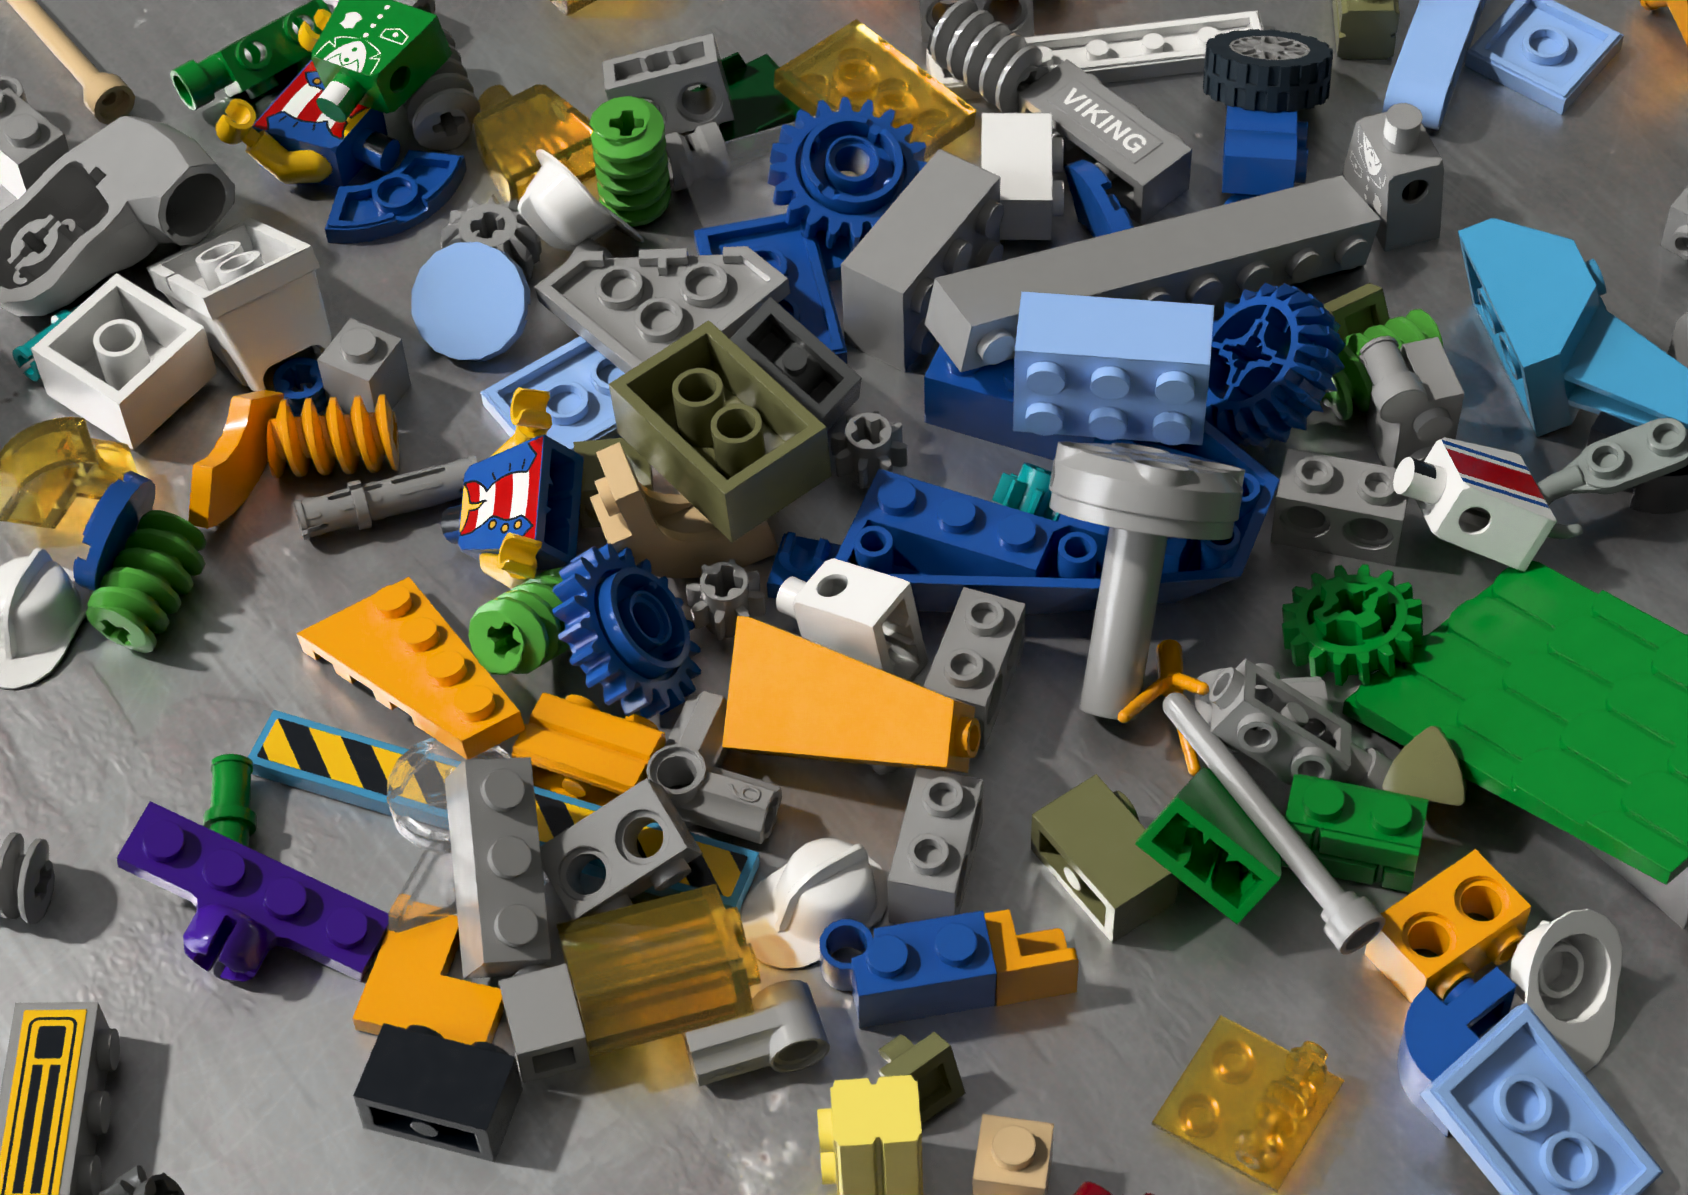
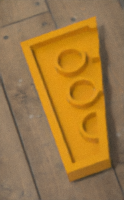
M410 577L393 585L383 587L375 594L296 633L304 653L315 660L323 657L333 664L336 674L351 684L358 680L373 690L377 701L391 710L399 707L412 716L415 726L465 759H471L526 730L520 710L487 670L480 665L477 658Z

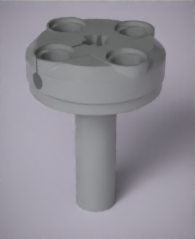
M1058 442L1049 489L1052 491L1050 509L1071 518L1109 527L1079 707L1081 711L1099 717L1118 720V713L1142 693L1168 537L1198 540H1224L1231 538L1234 522L1239 518L1243 495L1244 469L1171 454L1162 449L1136 444L1112 443V445ZM1138 714L1134 716L1131 720L1137 719Z

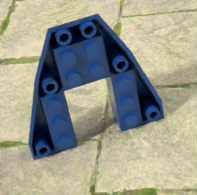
M939 345L924 375V419L927 424L1053 461L1056 456L1058 442L1112 445V443H1128L1158 448L1171 454L1244 469L1243 495L1239 518L1234 522L1231 538L1224 540H1198L1168 537L1157 604L1176 603L1242 576L1280 479L1208 421L1205 420L1202 445H1167L1152 441L1102 440L1096 437L1058 434L1043 436L1031 432L1013 431L1014 358L996 365H987L960 372L941 345ZM878 469L835 559L910 582L917 611L954 612L963 587L1025 603V615L1096 610L1109 527L1078 520L1062 514L1057 522Z

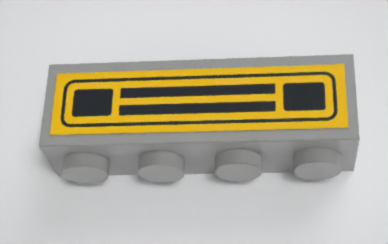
M99 1002L15 1003L0 1092V1195H99L101 1187V1162L99 1156L95 1155L98 1134L107 1133L111 1117L110 1097L108 1092L104 1090L107 1071L117 1069L120 1055L118 1031L115 1028H109Z

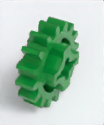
M1362 564L1357 574L1348 575L1342 565L1335 566L1334 577L1326 579L1315 572L1310 575L1312 588L1307 589L1295 586L1292 589L1293 603L1283 604V643L1285 649L1291 650L1292 663L1296 667L1309 663L1311 677H1322L1327 672L1334 673L1335 684L1338 686H1343L1348 675H1358L1361 683L1368 685L1371 682V672L1377 670L1388 677H1392L1395 675V660L1411 663L1414 660L1413 646L1423 644L1421 599H1413V588L1409 582L1395 586L1394 572L1390 570L1383 572L1377 578L1370 576V568L1367 564Z

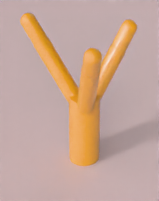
M1168 639L1158 644L1156 648L1158 679L1118 713L1117 718L1119 722H1129L1161 694L1165 697L1175 692L1182 694L1184 689L1199 695H1206L1209 692L1207 683L1184 674L1182 646L1179 642ZM1177 729L1188 773L1191 776H1195L1201 770L1197 752Z

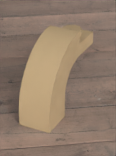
M620 442L596 452L605 477L594 481L599 494L590 497L607 543H611L617 553L626 547L630 548L635 564L647 558L651 563V573L655 576L679 579L699 578L702 575L701 566L704 564L711 566L718 562H728L730 559H735V563L743 568L777 554L778 546L767 520L732 543L682 494L657 493L643 486L637 479Z

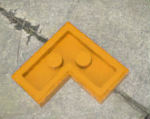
M398 903L352 1018L356 1030L379 1035L383 1023L405 1029L410 1025H421L435 1030L444 1039L472 1045L474 1042H488L492 1044L505 1010L500 988L447 976L460 944L458 918L456 915Z

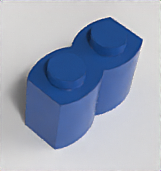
M1227 105L1223 148L1222 193L1264 195L1292 188L1294 183L1305 184L1308 163V148H1306L1308 122L1297 121V111H1252Z

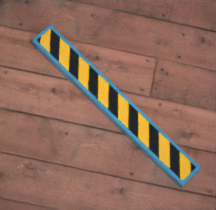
M273 710L248 756L253 761L252 775L450 833L445 779L460 764L277 710ZM534 786L540 846L602 806ZM658 823L646 825L637 837V849L642 858L656 854L663 843V831ZM690 832L703 853L688 863L691 872L681 881L667 889L656 891L652 886L644 892L737 919L760 866L759 852ZM601 859L590 861L581 872L603 880L606 879V868Z

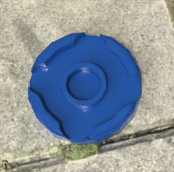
M129 471L124 473L123 480L118 479L107 488L97 503L83 532L84 538L82 543L90 546L87 559L84 560L77 557L74 561L73 573L75 582L79 586L92 592L101 588L102 578L107 571L113 568L112 565L115 557L125 549L128 537L137 530L138 523L143 514L153 508L155 484L152 480Z

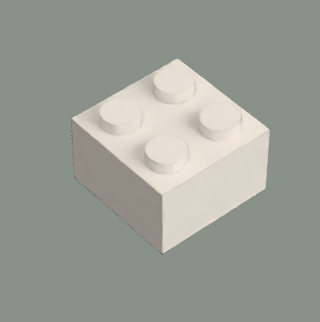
M117 273L31 348L47 395L133 450L217 374L205 328Z

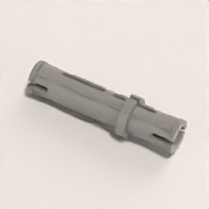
M471 455L454 462L362 485L360 480L348 482L346 489L318 497L293 501L303 540L358 526L359 530L372 528L373 521L462 498L464 474L469 466L478 463L475 455Z

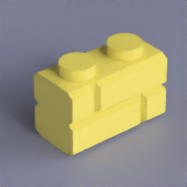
M912 1075L879 1077L876 1084H871L868 1078L835 1080L833 1087H830L831 1108L817 1109L822 1185L837 1184V1195H923L922 1128L918 1081H915Z

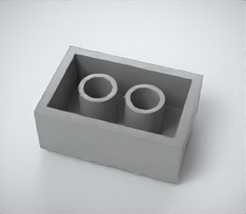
M938 149L841 264L845 344L903 372L909 368L919 354L926 355L933 348L937 340L926 327L925 320L934 279L1000 262L1002 259L1003 245L999 242L1000 223L1004 214V206L1000 203V176Z

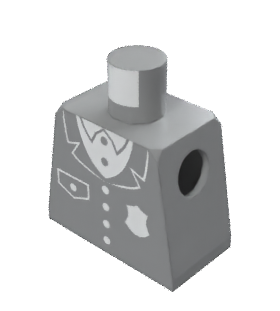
M1399 103L1391 106L1387 112L1361 118L1355 124L1342 174L1346 181L1381 219L1376 237L1384 252L1439 238L1444 165L1440 154L1422 124L1421 111L1414 105Z

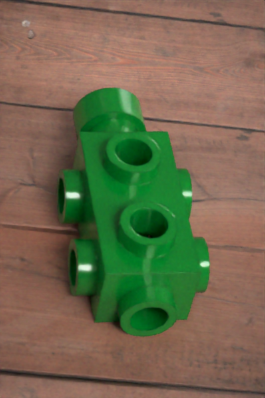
M312 0L198 63L190 60L171 70V80L178 95L190 110L195 111L215 99L214 93L221 89H224L228 98L246 91L250 100L280 84L275 76L276 73L293 65L298 74L311 61L312 52L303 48L298 40L299 29L303 21H305L316 34L321 35L322 30L317 27L314 16L319 9H324L331 13L330 9L323 0Z

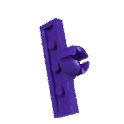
M151 801L117 856L119 868L189 900L197 907L193 919L183 934L185 954L206 971L212 969L219 957V962L226 965L220 977L234 982H245L252 979L268 951L277 946L288 947L361 982L383 943L393 915Z

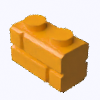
M542 693L530 714L529 723H525L526 730L519 734L514 743L511 755L512 758L531 757L535 787L604 806L647 778L646 769L648 761L656 751L665 746L666 738L665 732L659 731L652 721L643 716L632 714L631 716H625L623 719L600 711L592 701L580 695L571 694L563 699L548 693Z

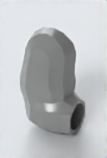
M135 116L119 117L65 153L18 200L0 211V307L16 316H44L69 305L101 281L132 267L150 255L159 243H175L177 245L198 244L217 226L235 203V184L193 138L168 124Z

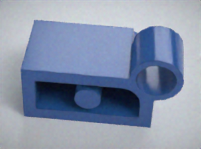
M983 910L874 928V938L870 930L863 923L853 919H841L832 922L826 927L820 937V971L822 976L831 987L840 991H852L859 1029L994 1006L997 972ZM841 948H853L862 953L851 958V963H842L830 956Z

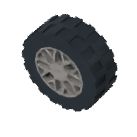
M1248 29L1244 31H1229V33L1225 34L1220 33L1215 35V38H1210L1206 44L1203 92L1211 96V99L1216 102L1220 101L1225 103V105L1240 107L1245 110L1293 112L1301 109H1312L1316 105L1326 103V99H1329L1333 49L1329 48L1327 43L1321 42L1317 38L1295 32H1283L1281 30Z

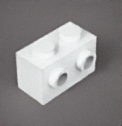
M982 113L981 168L1001 177L1000 203L1004 206V214L1000 223V240H1051L1052 216L1064 215V180H1052V172H1063V137H1052V113Z

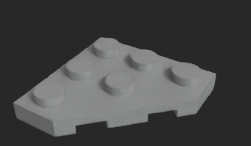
M748 246L723 247V254L690 256L687 248L639 250V257L605 258L604 251H579L534 286L538 301L624 373H627L708 320L730 339L769 297L779 303L790 294L788 278Z

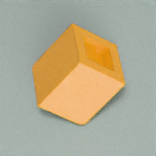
M1010 909L984 913L997 972L996 1007L1077 992L1079 961L1076 949L1067 948L1064 932L1061 929L1054 928L1016 935Z

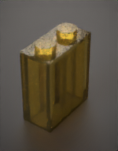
M716 884L556 924L564 961L568 968L591 1057L755 1014L750 986L761 984L756 956L751 943L746 944L744 928L737 906L725 909Z

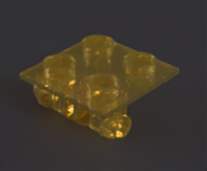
M1220 1015L1153 1119L1152 1125L1277 1193L1342 1087L1344 1080L1328 1072L1325 1064L1328 1054L1320 1045L1311 1041H1305L1301 1047H1294L1288 1051Z

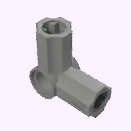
M704 690L701 694L689 695L665 746L656 751L649 759L646 769L647 779L663 786L687 828L701 825L762 844L765 839H769L777 821L778 809L782 800L781 786L721 769L729 751L728 748L722 747L727 700L724 696ZM675 785H688L687 787L678 790L669 789L670 787Z

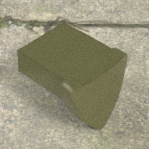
M1430 726L1414 737L1397 755L1386 774L1382 788L1384 791L1459 806L1463 805L1466 801L1469 780L1464 778L1459 758L1442 729L1438 726Z

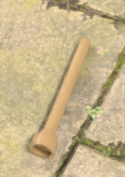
M6 0L84 87V104L99 122L110 124L119 117L129 115L134 107L135 95L118 75L100 72L36 0Z

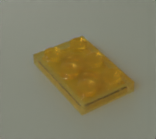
M857 19L775 70L774 88L814 118L816 117L818 101L824 100L833 112H838L842 97H848L854 112H860L863 104L867 100H872L873 116L877 118L881 117L889 109L895 110L892 127L899 128L902 125L911 123L914 128L910 143L925 142L926 150L923 161L936 153L938 149H942L972 129L975 125L976 110Z

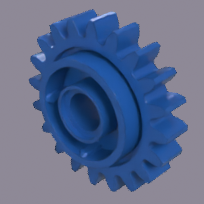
M842 97L838 112H833L824 100L818 101L815 118L808 112L800 109L797 111L795 127L783 124L779 143H773L769 161L772 164L769 169L768 184L776 186L773 204L777 206L788 205L785 218L787 224H793L802 219L807 221L804 238L807 240L816 235L819 230L826 232L827 248L832 249L837 243L839 236H845L851 251H853L859 244L861 236H865L927 164V162L923 161L926 150L925 142L910 143L914 128L911 123L902 125L899 128L892 127L895 110L889 109L879 118L873 116L872 100H867L860 112L852 110L848 97ZM840 171H851L858 174L859 176H847L842 174Z
M607 543L599 549L593 546L570 560L571 563L559 571L563 581L553 587V592L563 603L552 609V612L558 619L565 622V630L558 634L559 640L569 643L573 653L569 661L573 666H580L586 673L587 687L591 688L601 683L604 688L605 704L609 706L620 699L626 716H631L639 711L643 717L649 719L658 713L663 715L684 703L685 697L696 690L692 679L701 674V669L690 659L700 653L701 648L690 640L689 631L693 630L695 625L686 619L682 610L684 602L682 598L675 597L668 588L667 577L658 578L652 574L651 563L647 558L635 564L630 548L626 547L617 553L611 543Z

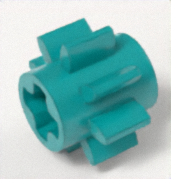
M1024 462L1019 475L1002 473L992 498L993 501L1003 506L1057 522L1061 515L1049 507L1052 491L1049 489L1051 471Z

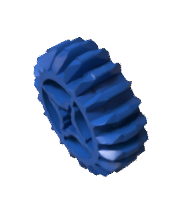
M1266 282L1260 287L1258 292L1244 289L1239 304L1225 302L1224 315L1218 321L1213 320L1205 420L1237 445L1241 444L1247 447L1251 444L1264 449L1267 448L1272 440L1286 443L1292 427L1294 429L1307 430V417L1313 411L1324 412L1320 402L1325 393L1338 391L1331 380L1332 375L1345 368L1339 356H1337L1346 346L1338 334L1341 325L1324 308V303L1310 293L1305 294L1297 287H1291L1285 283L1278 287Z

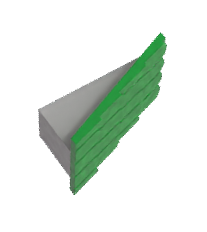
M1532 560L1525 572L1512 567L1503 570L1496 577L1493 584L1475 598L1459 605L1446 621L1429 634L1423 635V644L1413 646L1414 660L1411 663L1395 660L1394 676L1388 677L1377 671L1371 675L1370 684H1360L1358 690L1344 700L1343 714L1403 746H1406L1414 737L1428 727H1440L1451 742L1459 758L1465 779L1575 836L1680 927L1685 929L1688 926V634L1678 631L1604 590H1601L1598 594L1546 565Z

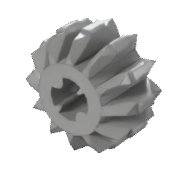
M494 194L484 204H478L469 198L467 211H450L448 225L441 228L440 242L442 249L458 242H480L506 252L522 268L525 278L532 279L534 264L540 261V254L542 253L540 237L519 214L516 199L501 205Z

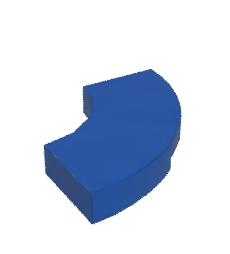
M408 150L401 164L380 179L364 185L339 186L325 227L327 242L347 244L379 240L404 232L425 221L440 210L457 191L467 170L465 156Z
M1087 160L1064 165L1078 222L1086 226L1093 237L1134 228L1127 210L1121 207L1117 197L1112 193L1107 195L1104 191L1112 188V183L1101 169Z

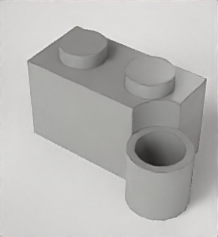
M0 76V184L19 199L53 163L69 151V147L64 133L28 104L23 86L19 80L10 76Z

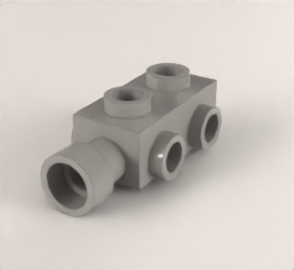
M1246 658L1235 669L1233 667L1226 668L1215 680L1209 694V700L1212 702L1210 733L1220 738L1229 749L1235 752H1243L1270 769L1279 780L1289 785H1292L1294 774H1303L1383 790L1382 784L1393 760L1374 748L1363 750L1352 743L1351 724L1335 715L1331 705L1323 698L1303 695L1281 681L1280 675L1274 667L1264 663L1254 664ZM1255 685H1264L1268 688L1255 689ZM1309 718H1315L1320 720L1314 723L1308 722Z

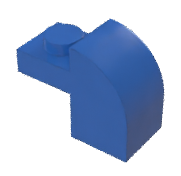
M1495 967L1477 982L1472 978L1465 979L1448 994L1444 1002L1426 986L1415 997L1407 1012L1397 1057L1399 1079L1411 1102L1446 1137L1451 1134L1450 1131L1420 1096V1093L1509 1013L1517 985L1498 967Z

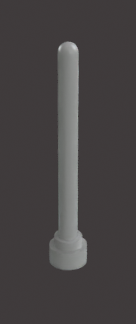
M1177 692L1167 695L1163 701L1164 713L1323 908L1321 918L1326 923L1323 931L1339 952L1343 955L1350 954L1368 944L1385 925V918L1367 897H1358L1354 891L1345 892L1222 740L1210 733L1211 727L1186 696Z

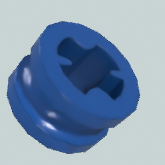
M308 357L290 359L281 364L274 372L272 381L275 392L284 393V399L288 400L294 416L301 415L305 398H312L318 413L323 411L328 405L317 360ZM302 383H311L313 386L309 389L306 385H304V391L302 392H293L291 389L293 387H296L298 390H301L300 384Z

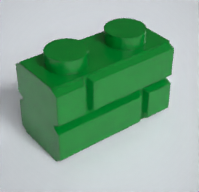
M1294 774L1285 819L1332 877L1373 885L1375 882L1381 883L1382 887L1411 893L1429 799L1303 774ZM1281 858V867L1290 868Z

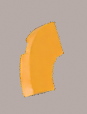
M261 390L235 395L231 398L228 418L222 435L217 440L210 454L196 462L192 468L188 521L194 526L206 529L217 526L234 514L251 494L268 461L267 423L270 418L276 417L280 401L284 399V393Z

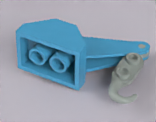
M1490 218L1459 230L1458 235L1472 303L1536 437L1571 425L1579 409L1595 414L1603 411L1637 426L1590 444L1564 469L1549 475L1537 483L1548 506L1554 500L1569 494H1614L1688 465V368L1607 311L1600 297L1607 293L1606 286L1596 261L1591 259L1584 262L1573 239L1496 218ZM1556 523L1547 537L1569 539L1580 536L1583 533V528L1580 524L1562 525Z

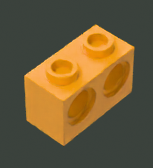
M1475 849L1382 912L1381 915L1385 918V925L1377 936L1366 944L1365 955L1410 1003L1426 986L1444 1002L1448 994L1459 983L1467 978L1473 979L1474 974L1490 962L1499 966L1513 957L1517 945L1525 937L1524 932L1531 905ZM1466 914H1481L1488 918L1489 921H1477ZM1428 949L1436 953L1438 957H1424L1417 954L1414 950Z

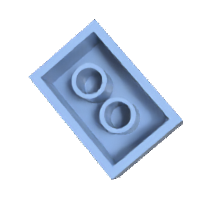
M1021 291L1014 358L1013 431L1031 432L1043 436L1058 434L1096 437L1102 440L1152 441L1167 445H1202L1211 360L1214 305Z

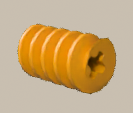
M379 394L374 412H367L361 395L354 396L351 410L348 414H343L337 397H330L325 415H318L312 398H305L300 416H294L288 400L282 399L276 417L268 420L266 435L267 456L270 471L274 478H279L283 475L287 461L293 474L297 477H304L308 473L312 460L318 473L322 476L332 473L336 458L343 472L353 474L358 468L361 456L367 470L371 473H377L381 470L385 455H387L392 469L395 472L399 470L400 457L397 420L386 394Z

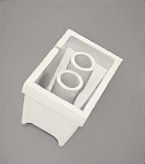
M249 218L198 244L192 245L147 267L155 288L164 293L179 312L205 328L210 348L222 360L234 378L242 385L249 386L254 392L266 390L263 378L266 370L272 365L306 348L315 353L319 350L323 353L333 340L316 270L321 267L312 246L256 219Z

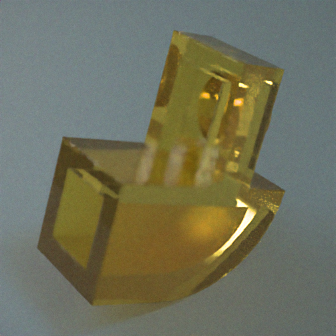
M80 417L50 419L24 429L10 439L0 451V521L56 529L76 497L100 500L112 483H115L118 479L123 480L124 473L133 471L138 474L129 445L111 440L91 438L85 418Z

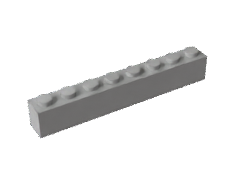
M1340 175L936 277L934 279L925 325L960 372L987 365H996L1015 358L1021 291L1215 305L1241 298L1244 289L1258 292L1265 282L1272 286L1280 287L1284 283L1287 285L1302 283L1312 278L1342 270L1354 269L1366 264L1381 219L1346 179Z

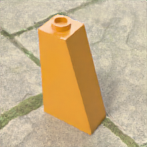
M737 616L722 747L749 754L914 769L920 767L936 771L968 773L970 758L976 756L981 736L979 721L977 718H974V706L774 625L751 617Z

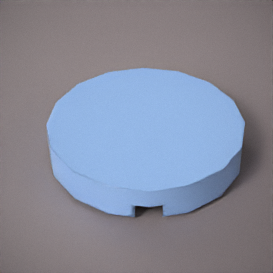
M458 242L435 252L420 268L411 291V314L420 336L436 352L459 361H487L505 353L523 334L528 321L525 318L528 313V304L530 305V288L522 268L506 252L480 242Z

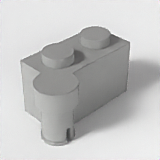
M1380 336L1367 342L1360 350V361L1364 364L1373 384L1366 430L1382 466L1397 468L1406 457L1425 461L1436 441L1444 437L1456 439L1464 391L1438 337L1402 344L1399 350V344L1394 337Z

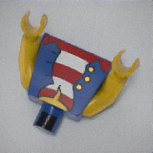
M319 9L314 16L317 27L322 31L332 15L329 11ZM303 21L298 32V40L303 48L312 52L320 35L316 34L310 25ZM312 59L257 120L255 110L247 101L233 99L225 109L227 116L221 115L216 123V133L222 142L234 145L241 142L247 145L245 152L284 184L321 183L336 188L347 186L365 164L384 172L389 171L395 165L400 153L399 141L387 136L384 113L358 104L347 120L340 123L327 117L318 108L316 100L325 90V87Z
M521 387L516 389L511 402L510 416L513 425H516L515 434L489 458L469 466L464 474L462 505L445 509L441 516V529L445 538L452 544H458L461 552L479 560L482 572L510 589L523 584L529 579H534L536 570L564 568L571 563L570 560L576 557L584 462L582 455L546 436L547 431L552 426V417L546 412L550 392Z

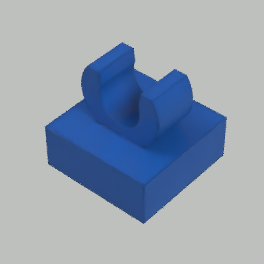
M788 531L786 534L784 533L767 580L768 598L776 599L781 585L789 577L795 576L808 582L825 561L836 557L841 545L830 543L828 539L824 538L815 540L796 536L794 532Z

